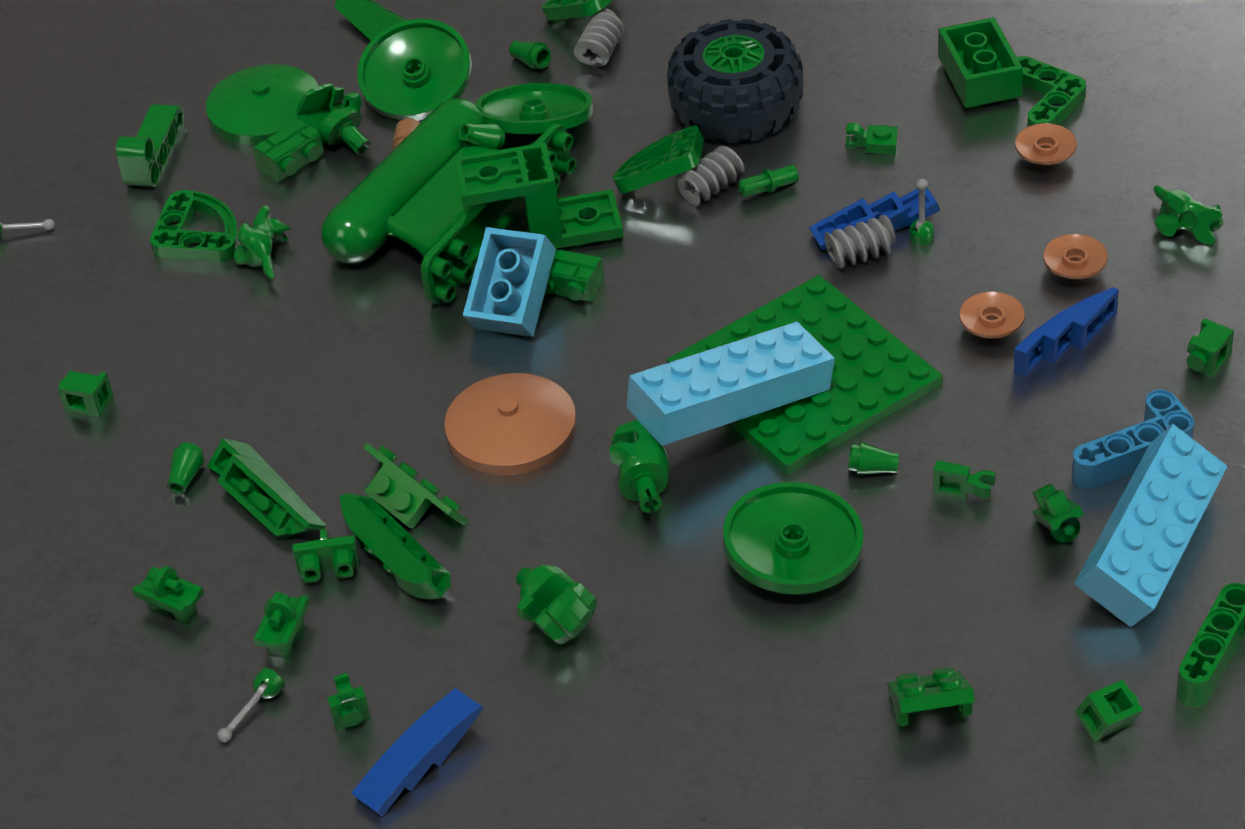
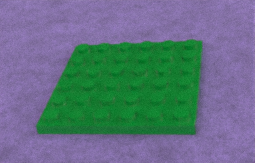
M820 275L815 276L667 358V363L794 322H798L835 358L830 390L729 423L786 475L798 470L943 385V375Z

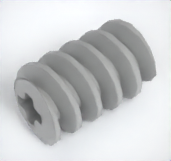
M603 8L590 18L574 48V57L579 62L594 67H602L608 63L613 50H615L624 32L622 21L612 10Z
M719 146L713 152L707 154L705 158H701L700 163L696 167L678 175L677 184L679 191L690 204L699 206L700 201L705 202L709 200L711 195L718 194L719 190H723L728 184L734 183L736 178L744 176L745 166L738 154L726 146Z
M886 215L879 216L878 220L872 218L867 223H856L855 227L849 225L844 230H833L832 235L826 232L824 239L830 258L839 269H843L845 258L852 266L856 264L855 255H858L862 262H866L868 251H870L874 259L879 257V248L882 249L885 255L890 254V245L895 243V232L889 218Z

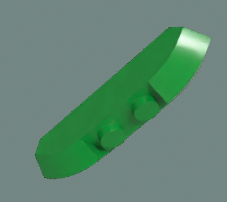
M352 493L340 495V505L344 521L350 535L355 536L356 544L360 548L364 546L368 553L378 557L384 563L383 568L392 575H395L398 586L406 593L421 599L441 598L451 587L450 573L373 498Z

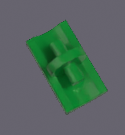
M1051 483L1034 491L1032 494L1039 506L1038 509L1032 511L1036 521L1049 528L1050 534L1056 540L1066 543L1073 541L1080 532L1078 518L1084 515L1080 505L1066 498L1064 491L1061 489L1056 490Z
M326 528L320 529L319 540L293 544V554L298 575H302L305 583L318 581L321 578V571L334 570L335 576L339 578L351 577L354 574V568L360 566L354 535L329 538L328 529Z
M153 566L144 581L135 585L132 589L134 597L146 601L149 608L156 611L167 610L174 613L175 619L184 623L188 622L197 612L196 603L204 595L201 586L177 577V571L169 566H164L161 569Z
M275 592L273 598L268 599L264 605L265 615L254 636L255 646L266 647L269 655L288 657L295 635L304 622L303 618L310 605L309 598L307 596L290 597L281 592Z

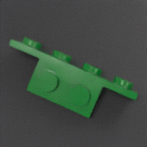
M369 443L365 444L363 448L383 463V466L364 490L366 494L411 529L416 526L432 503L465 526L468 519L458 512L461 506L447 495L442 499L437 496V493L440 491L439 488L425 478L421 482L418 481L416 476L419 473L403 461L400 465L394 462L398 456L385 446L381 445L379 449H376Z

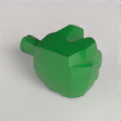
M327 83L311 88L303 96L297 107V119L318 130L321 134L322 143L338 145L345 141L357 155L365 153L369 149V145H371V141L357 129L362 120L360 113L362 99L358 93L351 92L344 97V88L334 87L333 84Z
M633 420L618 426L612 437V445L609 449L612 464L619 465V489L626 499L640 502V508L645 513H651L648 505L651 502L653 510L656 512L662 506L659 494L666 488L669 479L670 466L665 446H661L638 420Z
M543 564L534 570L531 567H525L518 572L516 583L521 587V600L517 604L519 618L536 623L539 629L557 644H565L573 640L593 617L597 606L596 597L581 583H575L568 574L557 566Z

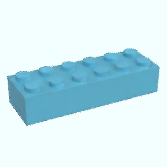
M794 322L629 375L626 407L659 444L663 446L830 390L835 358L798 322Z
M1174 424L1169 426L1149 444L1074 585L1129 627H1132L1155 609L1228 466Z

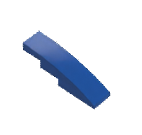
M928 188L925 190V218L941 211ZM915 189L901 198L893 191L869 205L862 198L810 226L809 229L822 250L827 249L824 239L826 232L832 235L833 230H844L849 225L855 227L856 223H867L872 218L878 220L879 216L886 215L889 218L894 231L910 226L913 221L919 219V190Z
M1112 287L1085 298L1061 311L1035 329L1014 348L1013 372L1026 377L1042 359L1054 364L1071 345L1083 350L1117 314L1119 289Z
M453 689L427 710L394 742L368 771L351 794L383 817L404 788L412 792L433 763L438 767L441 766L484 708L458 689Z

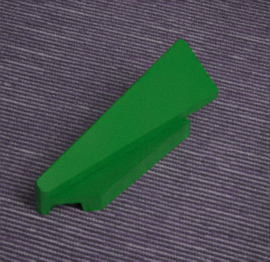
M336 0L334 5L345 18L370 40L386 28L407 20L373 0Z
M222 438L207 467L220 474L217 482L275 536L285 538L311 530L319 531L326 527V524L249 444Z

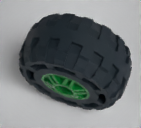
M726 19L720 20L719 23H708L700 26L696 32H690L681 39V44L675 47L668 61L667 84L671 108L680 122L686 125V128L698 126L701 135L705 139L715 142L717 140L727 141V143H739V141L750 140L751 142L762 139L764 135H772L782 129L783 123L787 124L791 121L799 108V100L803 97V67L800 53H796L795 45L784 32H777L776 27L767 23L760 24L750 19L736 21Z

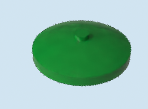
M410 19L386 28L370 41L359 60L357 79L366 102L374 111L392 120L400 121L410 118L419 121L424 120L439 104L451 98L459 99L470 81L472 59L463 37L448 24L433 19Z
M266 64L240 70L224 78L210 92L206 101V113L209 124L214 132L226 140L240 144L258 145L298 120L297 107L301 99L311 88L317 87L318 83L309 73L288 65Z
M526 83L506 86L482 95L475 102V105L483 113L485 124L495 123L505 133L543 134L553 124H560L569 129L584 123L593 114V101L588 92L574 86L556 83Z
M780 482L754 489L737 500L729 510L724 521L723 548L731 566L750 583L778 593L806 594L830 588L851 574L861 558L864 532L861 520L854 508L836 493L808 483Z

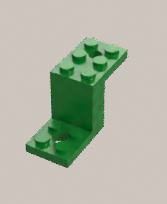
M546 142L454 158L463 206L479 205L486 202L508 200L522 196L528 233L545 235L556 249L624 237L613 189L557 198L555 179ZM490 175L494 176V177H491V178H484V177L490 176ZM585 217H593L592 219H583Z

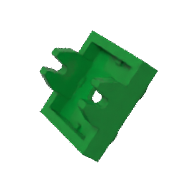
M954 668L936 669L933 671V675L918 677V674L915 673L902 674L896 677L897 681L887 682L889 697L893 703L895 720L899 726L908 725V713L958 705L959 711L962 712L963 716L972 715V703L975 702L973 687L961 672L955 671Z

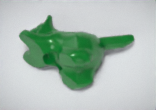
M1159 185L1154 186L1153 189L1156 196L1162 200L1159 216L1154 221L1156 228L1161 234L1174 236L1178 230H1185L1203 244L1211 245L1215 242L1216 237L1212 231L1220 229L1223 225V214L1219 204L1208 207L1194 200L1184 190L1175 188L1168 191Z
M265 205L256 215L253 226L246 222L240 226L237 234L240 245L234 251V260L238 265H248L253 268L262 266L264 274L269 279H274L275 274L270 257L272 245L274 242H287L288 237L285 235V232L289 231L290 227L283 224L277 218H270L271 208Z

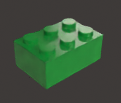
M995 17L938 28V57L965 108L977 107L997 101H1006L1022 96L1023 67Z

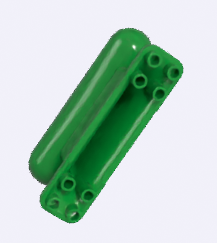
M451 98L439 104L328 213L321 225V241L328 254L343 264L358 265L372 258L391 237H395L414 247L424 257L421 264V275L427 300L436 305L443 301L451 302L455 298L456 287L461 282L469 283L473 278L474 266L477 263L486 227L509 230L524 215L522 196L508 200L486 202L479 205L463 206L454 158L500 150L475 146L459 138V129L463 123L485 124L481 109L467 99ZM553 124L530 145L546 142L557 191L560 185V178L564 174L572 175L574 173L577 160L570 157L569 151L573 145V135L568 134L563 125ZM490 175V176H486V177H484V178H491V177H494V176Z

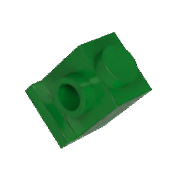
M1204 318L1201 321L1200 333L1193 335L1188 343L1187 352L1190 354L1186 361L1189 368L1213 377L1232 354L1234 330Z
M69 371L66 377L60 381L58 393L62 399L65 411L94 417L101 416L113 397L106 372H100L96 376Z
M1122 679L1088 694L1075 713L1093 741L1097 742L1104 736L1133 724L1143 709L1135 693L1130 691Z

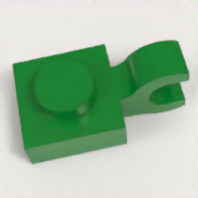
M857 123L847 124L846 134L855 136H846V147H866V153L896 155L897 126L868 125V130H865Z
M937 460L933 469V493L967 500L968 494L984 499L990 498L991 486H995L996 473L992 471L982 470L975 474H970L969 466Z
M348 673L333 677L337 694L327 697L336 731L371 720L362 686L353 688L350 684Z

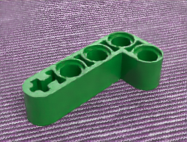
M152 104L137 136H120L118 138L116 156L125 185L156 187L184 125V110L181 105Z
M1229 583L1221 589L1179 667L1176 692L1181 703L1191 707H1199L1209 701L1241 639L1245 636V584Z

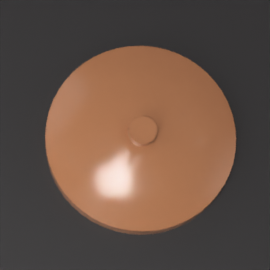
M507 373L485 378L463 390L449 406L444 426L448 446L460 462L474 470L487 474L516 475L544 467L562 455L573 441L577 420L574 403L569 394L560 385L547 378L533 374Z

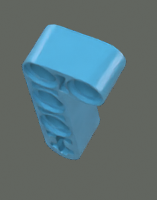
M1157 389L1149 392L1145 401L1144 422L1075 448L1072 464L1073 484L1078 488L1091 490L1134 474L1149 444L1172 424L1193 439L1194 419L1192 415L1170 391Z

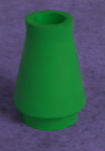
M515 40L509 48V53L512 57L517 58L533 70L544 69L551 60V51L543 42H521Z
M463 123L459 129V138L475 146L501 149L505 141V133L495 123Z
M184 442L173 450L170 475L167 483L169 490L180 494L186 492L188 485L204 464V452L200 447Z
M860 442L859 445L851 444L848 471H854L856 475L897 473L899 453L889 452L864 442Z

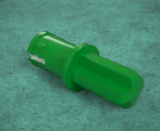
M793 164L772 171L765 169L762 171V174L741 179L738 189L743 197L765 191L772 193L775 191V188L797 183L799 181L798 171Z

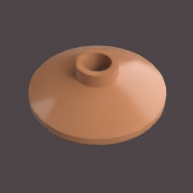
M1049 123L1029 126L1023 129L1015 140L1016 151L1022 158L1041 165L1061 163L1069 159L1075 153L1077 147L1076 138L1070 130L1060 125Z
M1082 234L1059 236L1046 245L1043 253L1044 263L1050 271L1070 279H1083L1098 274L1104 269L1108 259L1107 250L1100 241Z
M982 292L971 296L962 304L959 317L963 327L970 333L984 338H1001L1011 335L1020 329L1024 323L1025 311L1022 304L1011 295L1001 292Z

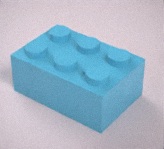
M486 227L463 312V317L475 329L529 337L534 336L556 248L549 239L542 234Z

